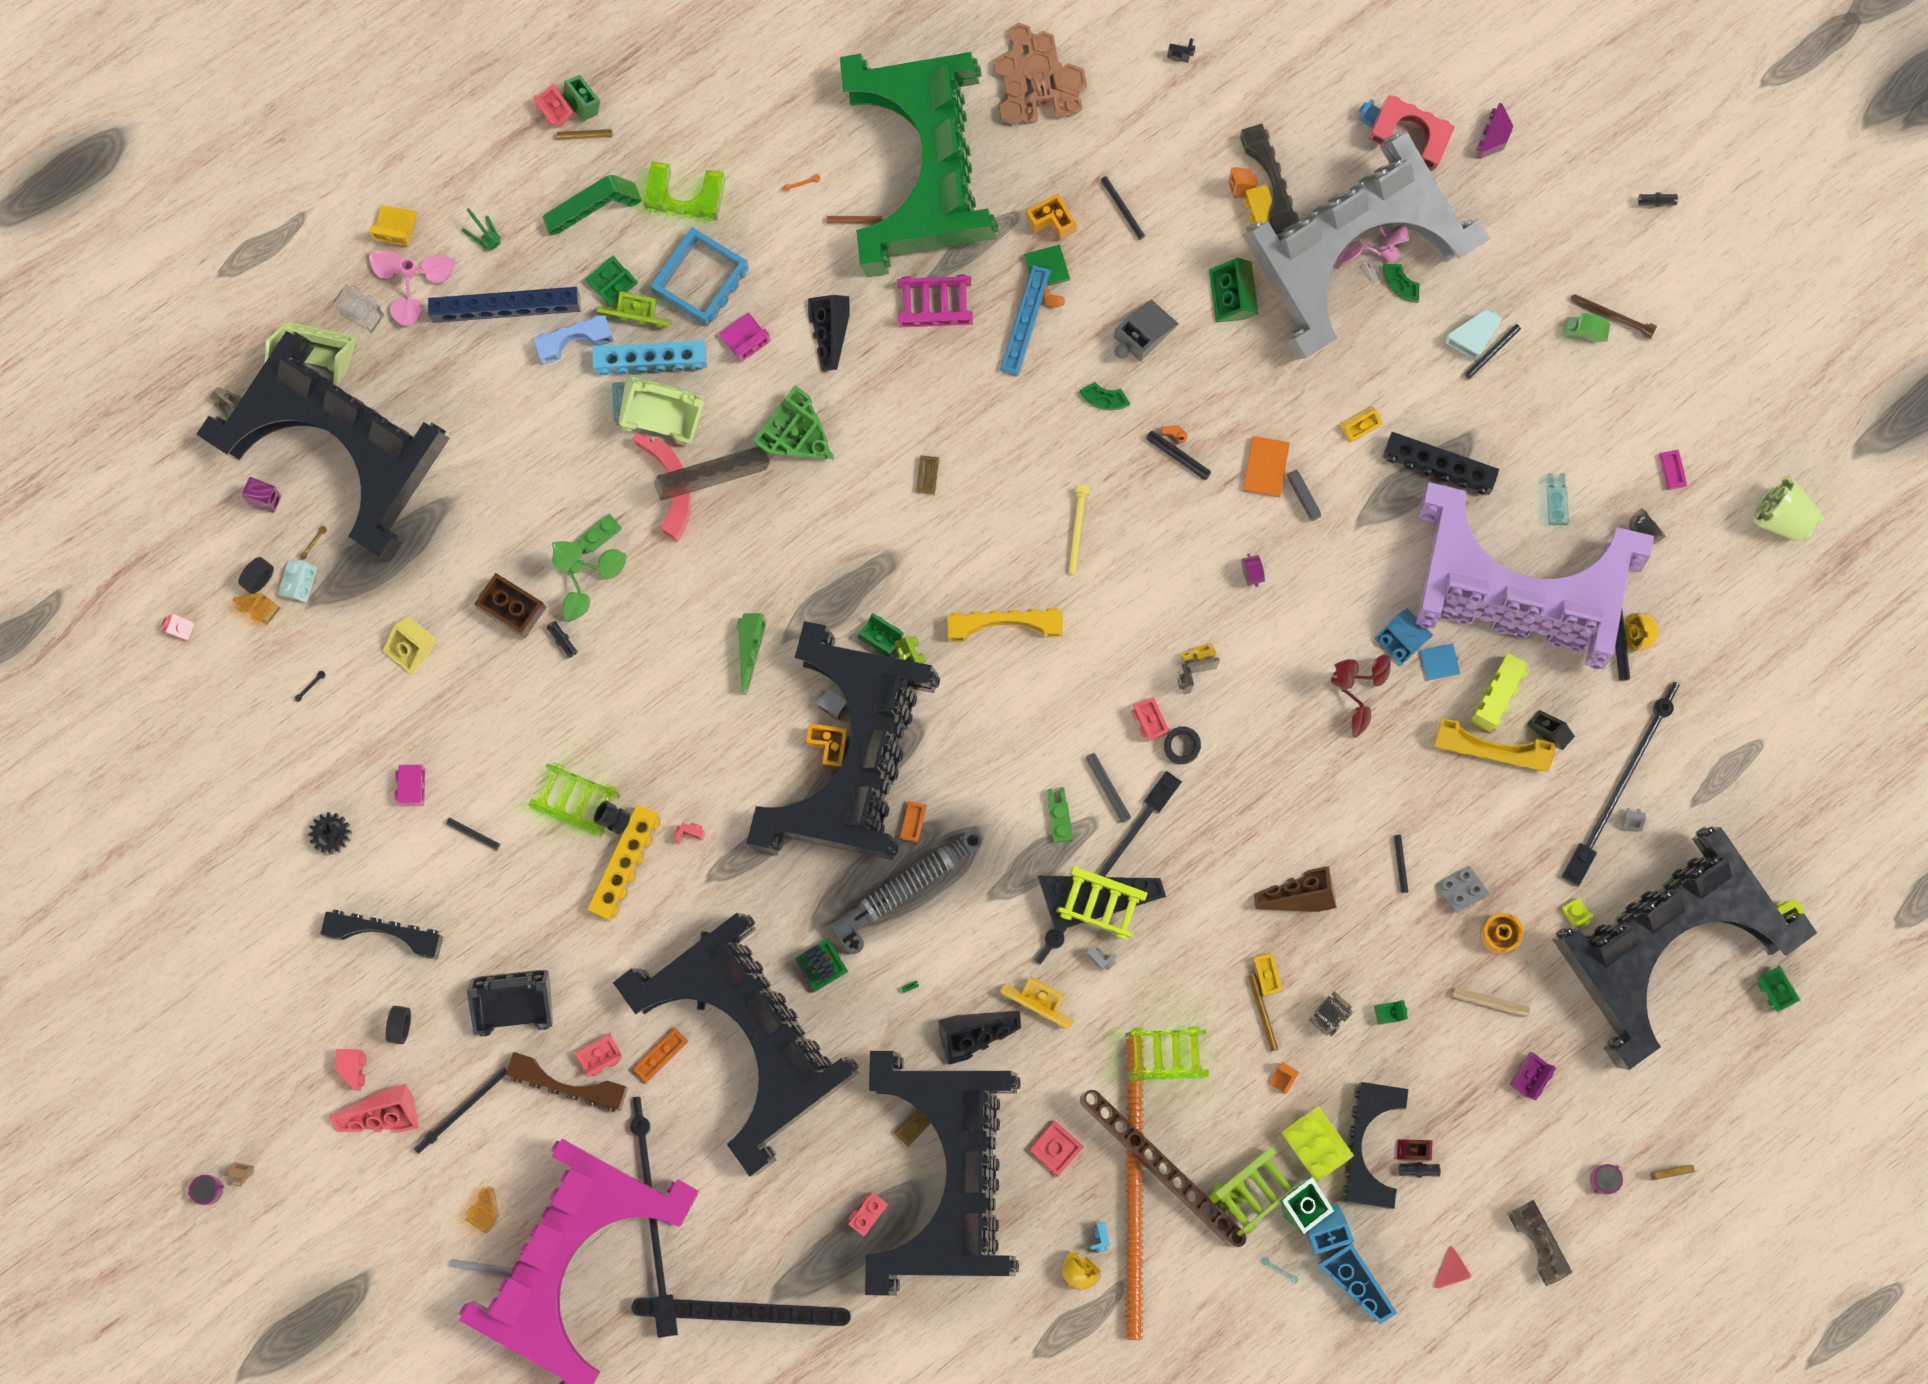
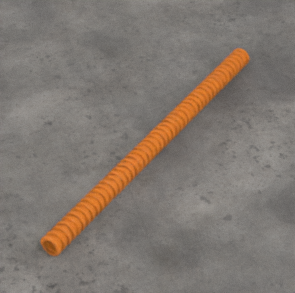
M1130 1037L1126 1039V1042H1128V1045H1126V1048H1128V1051H1126V1054H1128V1057H1126L1128 1061L1126 1067H1128V1070H1126V1073H1128V1076H1126V1079H1128V1082H1126V1085H1128V1088H1126L1128 1092L1126 1098H1128V1101H1126V1104H1128L1126 1116L1128 1117L1127 1120L1144 1135L1142 1129H1144V1126H1142V1123H1144V1120H1142L1144 1116L1142 1113L1144 1110L1142 1104H1144V1101H1142V1098H1144V1095H1142L1144 1091L1142 1088L1144 1085L1142 1079H1144V1076H1142V1073H1144V1070H1142V1067H1144V1064H1142L1144 1060L1142 1057L1144 1054L1142 1042H1144V1039ZM1134 1135L1130 1138L1131 1145L1136 1146L1138 1144V1139ZM1128 1150L1126 1151V1154H1128V1157H1126V1160H1128L1126 1167H1128V1170H1126V1173H1128V1176H1126V1179H1128V1182H1126V1186H1128V1189H1126V1192H1128V1195H1126V1198H1128L1126 1205H1128V1208L1125 1209L1127 1211L1125 1215L1127 1217L1125 1221L1127 1227H1125V1230H1127V1233H1125V1236H1127V1240H1125L1127 1246H1125V1249H1127L1125 1253L1127 1255V1259H1125L1127 1265H1125V1268H1127L1125 1272L1127 1278H1125V1281H1127V1284H1125V1287H1127V1291H1125V1294H1127V1297H1125V1300H1127V1304H1125L1127 1310H1125V1313H1127L1125 1317L1127 1323H1125V1326H1127V1329H1125L1127 1336H1125V1339L1141 1340L1143 1339V1336H1141V1333H1143V1330H1141V1326H1143V1323H1141V1320H1143V1317H1141V1313H1143V1310H1141V1307H1143V1304H1141V1300H1143V1297H1141V1294H1143V1291H1141V1288H1143L1141 1281H1143V1278H1141V1275H1143V1272H1141V1268H1143V1265H1141V1262H1143V1259H1141V1256H1143L1141 1249H1143V1246H1141V1243H1143V1240H1141L1143 1233H1141V1230H1143V1227H1141V1224H1143L1141 1217H1143V1214H1141V1211H1143V1208H1141V1205L1144 1204L1142 1202V1198H1144L1142 1192H1144V1189H1142L1144 1185L1142 1183V1179H1144L1142 1167L1144 1165Z

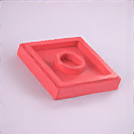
M1054 1120L1028 1151L1058 1177L1084 1146Z

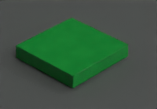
M1060 244L1024 254L1029 274L1033 265L1051 270L1047 286L1070 280Z

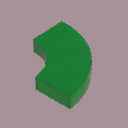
M1383 263V276L1389 288L1402 299L1418 303L1420 283L1413 282L1406 277L1402 264Z
M1094 382L1079 390V394L1085 401L1099 409L1120 410L1130 406V402L1121 388L1106 390Z

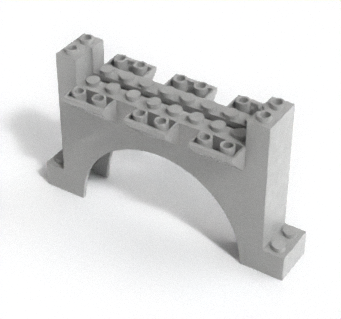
M1407 132L1392 134L1384 139L1385 143L1380 146L1389 164L1381 166L1370 176L1359 180L1358 184L1349 189L1350 191L1336 195L1328 200L1329 203L1314 209V213L1303 218L1304 221L1291 224L1283 229L1284 233L1278 235L1275 234L1268 221L1264 223L1259 221L1247 227V232L1242 235L1298 328L1288 334L1289 338L1284 341L1295 360L1308 358L1337 339L1327 310L1328 280L1340 253L1359 234L1373 227L1405 225L1407 230L1413 231L1431 242L1447 262L1456 256L1458 259L1462 258L1490 239L1480 220L1472 221L1470 219L1466 222H1459Z

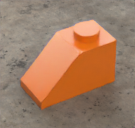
M1231 168L1228 184L1233 198L1244 196L1245 190L1255 188L1258 185L1257 177L1255 174H1252L1251 169Z

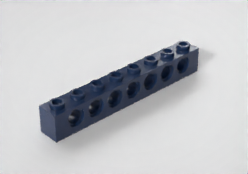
M577 286L428 298V316L432 323L581 312L580 293Z

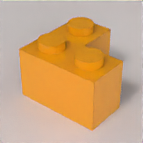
M1059 193L1026 210V220L1034 234L1050 225L1059 240L1076 232V222Z
M809 724L806 740L807 746L825 749L823 767L839 770L845 759L848 729Z

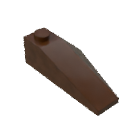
M1329 866L1304 872L1305 876L1298 879L1292 877L1287 880L1288 883L1282 886L1274 885L1255 893V908L1261 910L1320 912L1337 908Z

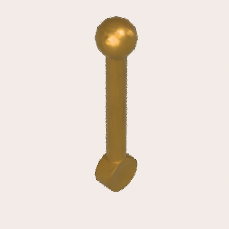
M325 526L319 528V533L307 549L300 554L301 559L307 558L308 552L322 534L327 532Z

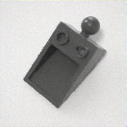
M1151 299L1115 328L1113 338L1120 343L1115 347V356L1119 359H1124L1130 352L1141 362L1179 323Z

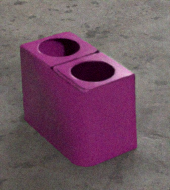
M253 477L248 478L242 492V497L247 504L273 513L282 497L275 486Z

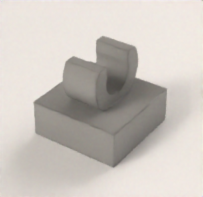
M1627 808L1622 822V829L1642 831L1646 821V814L1641 813L1640 809H1637L1636 812H1630V808Z

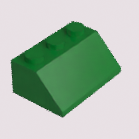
M1237 257L1209 269L1216 322L1239 321L1258 315L1251 261Z

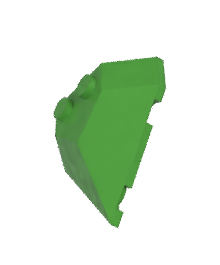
M796 385L752 441L768 454L835 459L828 447V441L818 415L812 406L811 397Z

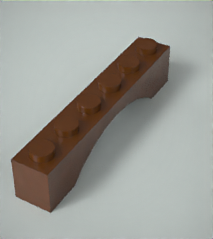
M513 1052L506 1075L511 1076V1081L521 1084L522 1080L530 1082V1087L540 1089L543 1086L548 1088L547 1092L559 1095V1092L567 1094L566 1098L577 1101L579 1097L586 1100L585 1104L595 1107L597 1103L605 1105V1110L615 1112L616 1109H622L628 1087L611 1081H604L591 1086L563 1084L550 1077L539 1066L536 1059Z

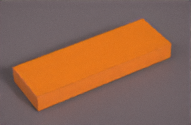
M674 1027L632 1070L647 1084L689 1041Z

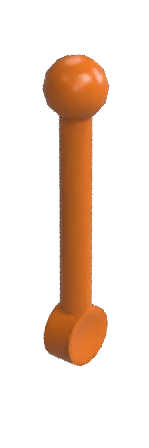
M815 174L813 178L791 185L785 184L783 188L785 191H789L791 188L813 181L817 183L820 181V176Z

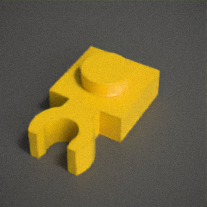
M1211 643L1194 647L1192 651L1181 652L1184 664L1192 663L1194 660L1205 662L1217 656L1215 648Z

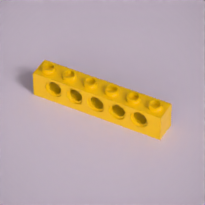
M636 805L629 824L587 909L590 913L610 922L612 918L617 917L620 910L618 905L621 900L624 901L628 893L626 888L629 882L632 883L635 879L636 872L634 871L637 865H641L645 855L643 852L645 848H649L652 843L653 837L651 835L660 826V815L657 812L641 805ZM646 824L647 830L639 833L637 831L638 826ZM636 841L639 843V847L636 850L629 849V845L632 842ZM624 859L631 861L630 866L627 868L621 867V862ZM615 877H622V883L614 886L613 879ZM612 894L614 900L609 904L605 903L606 895Z

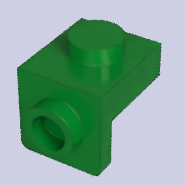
M1404 1000L1374 1005L1378 1025L1396 1023L1408 1019Z

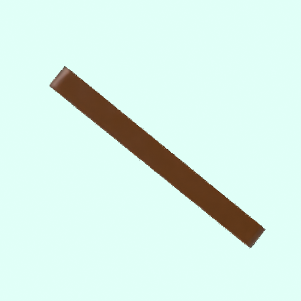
M1088 1090L1081 1094L1080 1104L1229 1247H1241L1246 1243L1247 1237L1245 1232L1239 1236L1238 1243L1235 1244L1232 1241V1235L1241 1230V1228L1215 1203L1213 1204L1207 1195L1098 1091ZM1088 1094L1094 1096L1095 1101L1092 1105L1086 1100ZM1102 1108H1106L1109 1111L1107 1119L1101 1115ZM1117 1122L1123 1124L1122 1132L1116 1130L1115 1125ZM1132 1135L1136 1136L1138 1139V1144L1136 1146H1133L1130 1143V1138ZM1147 1149L1152 1152L1151 1160L1145 1158L1144 1153ZM1161 1163L1165 1164L1167 1167V1171L1165 1174H1162L1159 1171V1166ZM1176 1177L1181 1180L1179 1188L1175 1187L1173 1183ZM1190 1191H1193L1196 1195V1199L1193 1202L1188 1199ZM1205 1205L1209 1206L1210 1208V1214L1208 1216L1204 1215L1203 1213V1207ZM1219 1219H1222L1225 1223L1222 1230L1217 1226Z

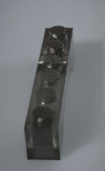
M1263 124L1241 129L1240 139L1245 153L1254 158L1263 167L1272 184L1274 203L1269 217L1271 227L1277 235L1284 233L1283 229L1299 222L1297 212L1293 211L1292 197L1287 194L1286 180L1282 179L1280 163L1276 162L1274 157L1276 155L1273 145L1270 146L1268 141L1270 140L1269 132L1267 129H1264Z

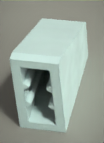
M1484 310L1451 332L1445 343L1478 361L1502 318L1494 311Z

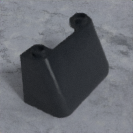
M547 970L480 976L470 981L467 996L473 1035L489 1036L495 1027L533 1023L534 1027L539 1030H546L553 1026L550 978Z

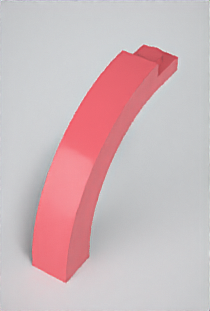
M636 433L633 437L634 444L655 457L670 476L672 502L669 513L660 528L664 534L678 542L687 526L691 509V493L686 473L676 454L665 442L657 436L652 442V439L647 435L643 434L641 436Z

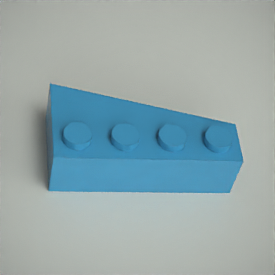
M1352 1243L1318 1264L1379 1324L1397 1314V1311Z

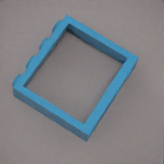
M691 227L651 284V289L657 296L709 326L714 319H717L720 308H724L728 303L729 295L737 290L738 282L741 278L746 277V273L749 270L748 261ZM697 241L737 264V267L705 313L665 289Z

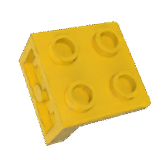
M381 205L376 226L370 225L369 228L372 239L410 246L417 212Z

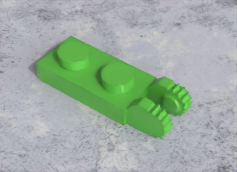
M1064 787L1059 788L1061 803H1054V793L1052 789H1048V808L1054 843L1073 841Z

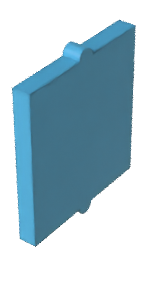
M1453 644L1420 650L1423 661L1422 667L1425 670L1427 681L1460 674L1457 662L1459 658L1456 657Z

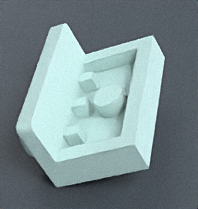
M288 560L278 596L297 599L306 603L317 567L305 561Z

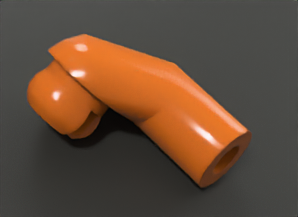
M1046 287L1043 297L1045 304L1055 308L1063 306L1065 299L1062 296L1051 295L1048 287Z
M1161 426L1162 436L1172 435L1180 443H1184L1187 440V434L1180 426Z

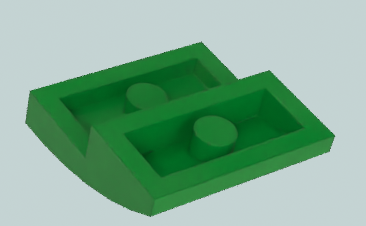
M614 255L585 279L610 307L619 300V293L621 291L628 292L638 284V281L621 265Z

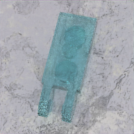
M1548 473L1547 503L1549 525H1568L1569 510L1565 474H1559V487H1554L1553 474Z

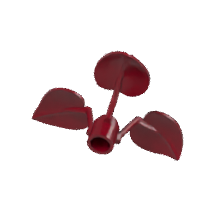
M1380 655L1376 658L1372 666L1371 676L1357 675L1359 664L1354 659H1346L1334 664L1336 671L1331 677V684L1339 687L1341 692L1346 693L1360 706L1355 709L1352 717L1353 738L1358 737L1369 726L1371 709L1368 706L1364 707V704L1347 689L1353 687L1355 679L1373 680L1374 686L1383 685L1388 679L1391 670L1390 657L1387 655Z

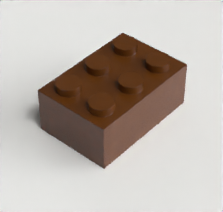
M496 572L474 603L478 610L523 638L528 636L546 609L545 604L541 600Z

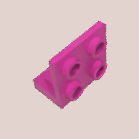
M750 313L745 314L719 333L740 362H743L771 342L767 330H762Z

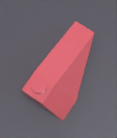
M406 1084L387 1088L329 1117L338 1132H362L363 1129L375 1130V1132L393 1130L394 1133H400L419 1127L415 1100Z

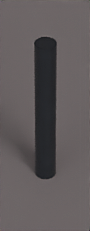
M449 818L446 822L452 828L495 850H498L501 845L452 818Z
M1394 835L1400 890L1402 894L1409 893L1401 835Z

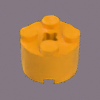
M1494 914L1483 923L1480 929L1481 941L1485 948L1494 954L1509 953L1517 948L1522 941V923L1512 914ZM1500 931L1505 932L1503 936H1500L1498 933Z

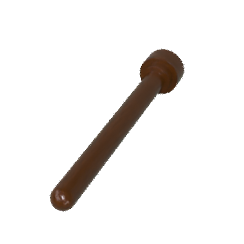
M1573 294L1571 296L1573 302L1642 331L1641 333L1644 334V337L1650 340L1657 328V325L1640 323L1579 295Z

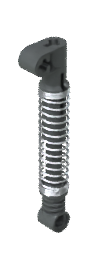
M969 831L959 838L960 841L955 840V844L952 842L951 847L950 845L937 849L938 858L934 853H932L935 859L933 861L927 856L929 864L926 865L921 860L924 865L921 868L916 863L919 869L917 872L911 867L914 874L910 875L906 870L908 878L901 874V878L898 879L896 877V881H890L891 884L889 886L885 884L886 888H880L878 893L875 891V895H869L870 898L868 900L864 898L863 901L858 903V907L832 923L830 927L845 950L850 954L859 953L864 947V941L858 933V929L867 923H873L879 917L881 918V914H887L888 909L892 911V906L897 907L898 902L902 904V900H907V896H913V891L918 893L916 885L923 890L922 883L928 886L927 879L933 882L932 875L936 879L939 878L937 872L944 876L942 868L946 872L955 868L960 861L959 858L961 860L964 859L963 856L967 857V853L971 854L982 845L981 834L977 831ZM975 836L978 840L977 845L970 846L967 843V838ZM864 911H867L868 914L860 918L858 921L854 920L855 917H857ZM853 932L856 933V936L852 939L859 941L858 949L856 950L855 948H849L850 941H847L845 944L842 941Z

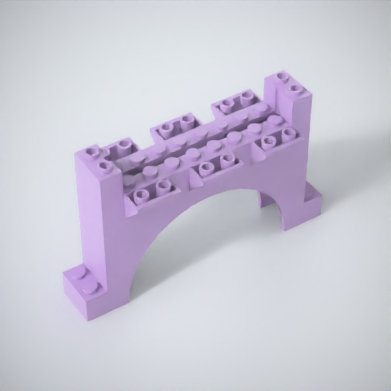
M1429 482L1421 499L1417 519L1427 523L1434 522L1436 525L1415 624L1426 629L1434 628L1437 619L1441 618L1443 620L1458 621L1463 625H1472L1475 617L1486 622L1492 621V630L1501 634H1512L1517 638H1528L1530 633L1535 631L1540 635H1548L1547 643L1555 647H1566L1575 652H1584L1588 646L1585 665L1595 670H1604L1614 655L1628 570L1631 572L1642 571L1651 557L1654 536L1616 527L1611 542H1607L1603 556L1586 570L1558 579L1528 577L1500 565L1478 544L1471 532L1466 517V491Z

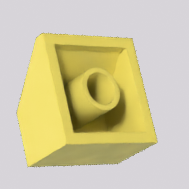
M408 616L394 625L383 652L412 674L432 652L437 639Z

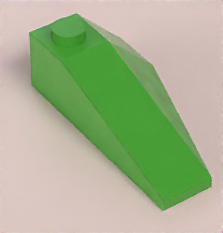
M743 613L742 619H738L736 626L739 636L741 689L744 695L748 693L767 625L765 616L761 613Z

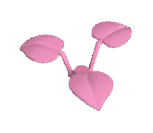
M1399 225L1387 235L1383 226H1380L1379 228L1384 239L1380 242L1379 251L1366 243H1361L1359 240L1352 242L1340 253L1337 260L1338 269L1341 265L1359 256L1363 247L1375 252L1379 257L1383 255L1389 263L1395 261L1400 256V252L1394 245L1409 241L1407 227Z
M388 250L370 251L371 267L378 277L391 279L395 273H400L401 271L402 276L406 279L407 299L398 298L390 307L393 319L400 326L412 325L420 318L422 313L420 301L416 299L410 300L409 279L413 278L416 275V271L421 274H426L428 281L442 283L450 277L455 265V259L446 256H430L421 262L423 269L421 270L412 259L405 258L402 260L401 256L396 252Z

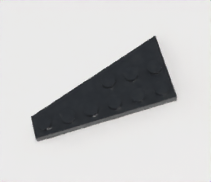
M1038 875L1037 877L1054 931L1085 923L1075 918L1071 920L1060 917L1061 913L1056 912L1059 907L1065 909L1074 882L1073 876ZM1105 877L1147 892L1146 899L1136 903V906L1166 897L1161 878ZM1087 881L1081 883L1072 912L1080 915L1084 914L1092 890V883ZM1103 887L1099 891L1090 918L1097 919L1103 917L1111 895L1109 889ZM1123 894L1118 896L1113 913L1126 910L1129 902L1128 896Z

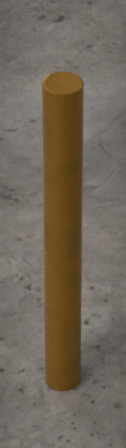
M1249 975L1248 979L1271 1052L1278 1050L1256 975Z

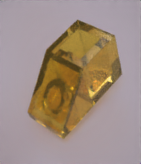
M262 593L238 596L232 599L237 604L235 608L243 614L248 612L252 615L250 619L258 625L262 622L267 626L280 610V607Z
M491 1186L481 1189L477 1195L478 1201L475 1205L472 1204L466 1212L467 1217L465 1220L484 1233H489L499 1218L495 1190Z

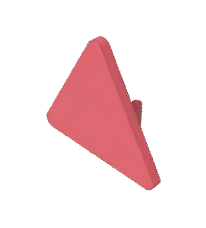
M1452 1246L1448 1249L1436 1280L1435 1288L1437 1289L1468 1280L1472 1277L1459 1254Z

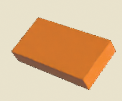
M908 801L899 839L918 843L927 805Z

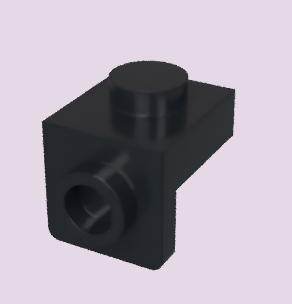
M1190 38L1188 47L1170 43L1167 58L1175 62H1189V58L1194 56L1196 48L1193 45L1194 39Z

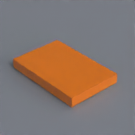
M1257 436L1252 437L1243 491L1281 497L1290 442Z

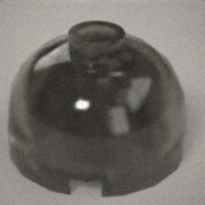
M1640 508L1629 521L1630 530L1654 536L1653 545L1666 537L1664 532L1643 508Z

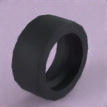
M257 557L243 569L238 579V584L250 594H255L268 583L274 572V567L264 558Z
M1185 726L1172 729L1167 734L1164 742L1166 756L1177 764L1192 762L1197 758L1201 749L1199 735L1193 729ZM1184 734L1192 739L1194 749L1189 755L1178 756L1173 752L1171 742L1177 735Z
M395 1005L390 1009L385 1032L387 1042L395 1044L405 1043L411 1023V1010L409 1007Z

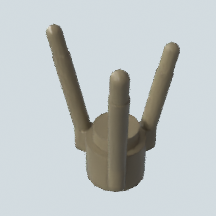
M217 387L212 392L211 399L215 401L214 406L228 420L230 416L222 405H230L235 408L236 405L232 403L231 397L238 401L241 400V397L233 394L228 389L223 390L221 387Z

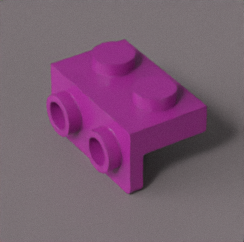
M1529 1052L1509 1085L1524 1097L1537 1100L1547 1082L1553 1077L1556 1067L1546 1063L1535 1053Z

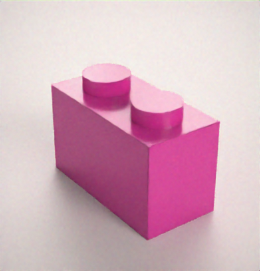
M422 764L399 765V769L396 770L395 780L398 782V789H395V801L399 805L424 806L426 768Z

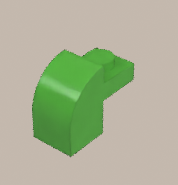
M1580 313L1579 317H1567L1563 335L1566 337H1585L1589 342H1607L1611 324L1600 316Z

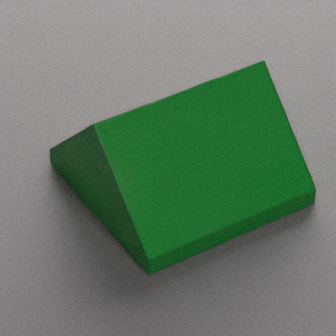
M1312 1177L1281 1199L1283 1217L1302 1234L1306 1233L1334 1211Z

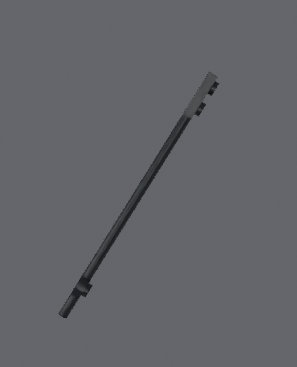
M1673 682L1665 698H1661L1654 703L1653 712L1655 716L1587 843L1585 845L1582 843L1578 844L1561 878L1577 887L1580 886L1597 854L1592 848L1662 718L1669 717L1674 711V705L1671 701L1680 687L1678 683ZM1661 705H1666L1667 710H1663Z
M1166 770L1144 800V803L1148 805L1097 875L1105 877L1153 811L1161 812L1181 785V780ZM1067 928L1056 932L1054 929H1051L1046 933V945L1035 958L1038 964H1042L1052 949H1058L1063 945L1065 940L1064 932ZM1053 935L1058 936L1059 940L1057 942L1051 940Z
M633 1097L635 1118L631 1121L630 1129L635 1136H638L644 1183L652 1187L646 1135L651 1130V1124L647 1118L643 1117L641 1097ZM643 1123V1128L638 1130L637 1124ZM649 1218L659 1294L658 1297H652L657 1337L677 1336L679 1334L673 1301L674 1296L673 1294L667 1295L657 1219Z

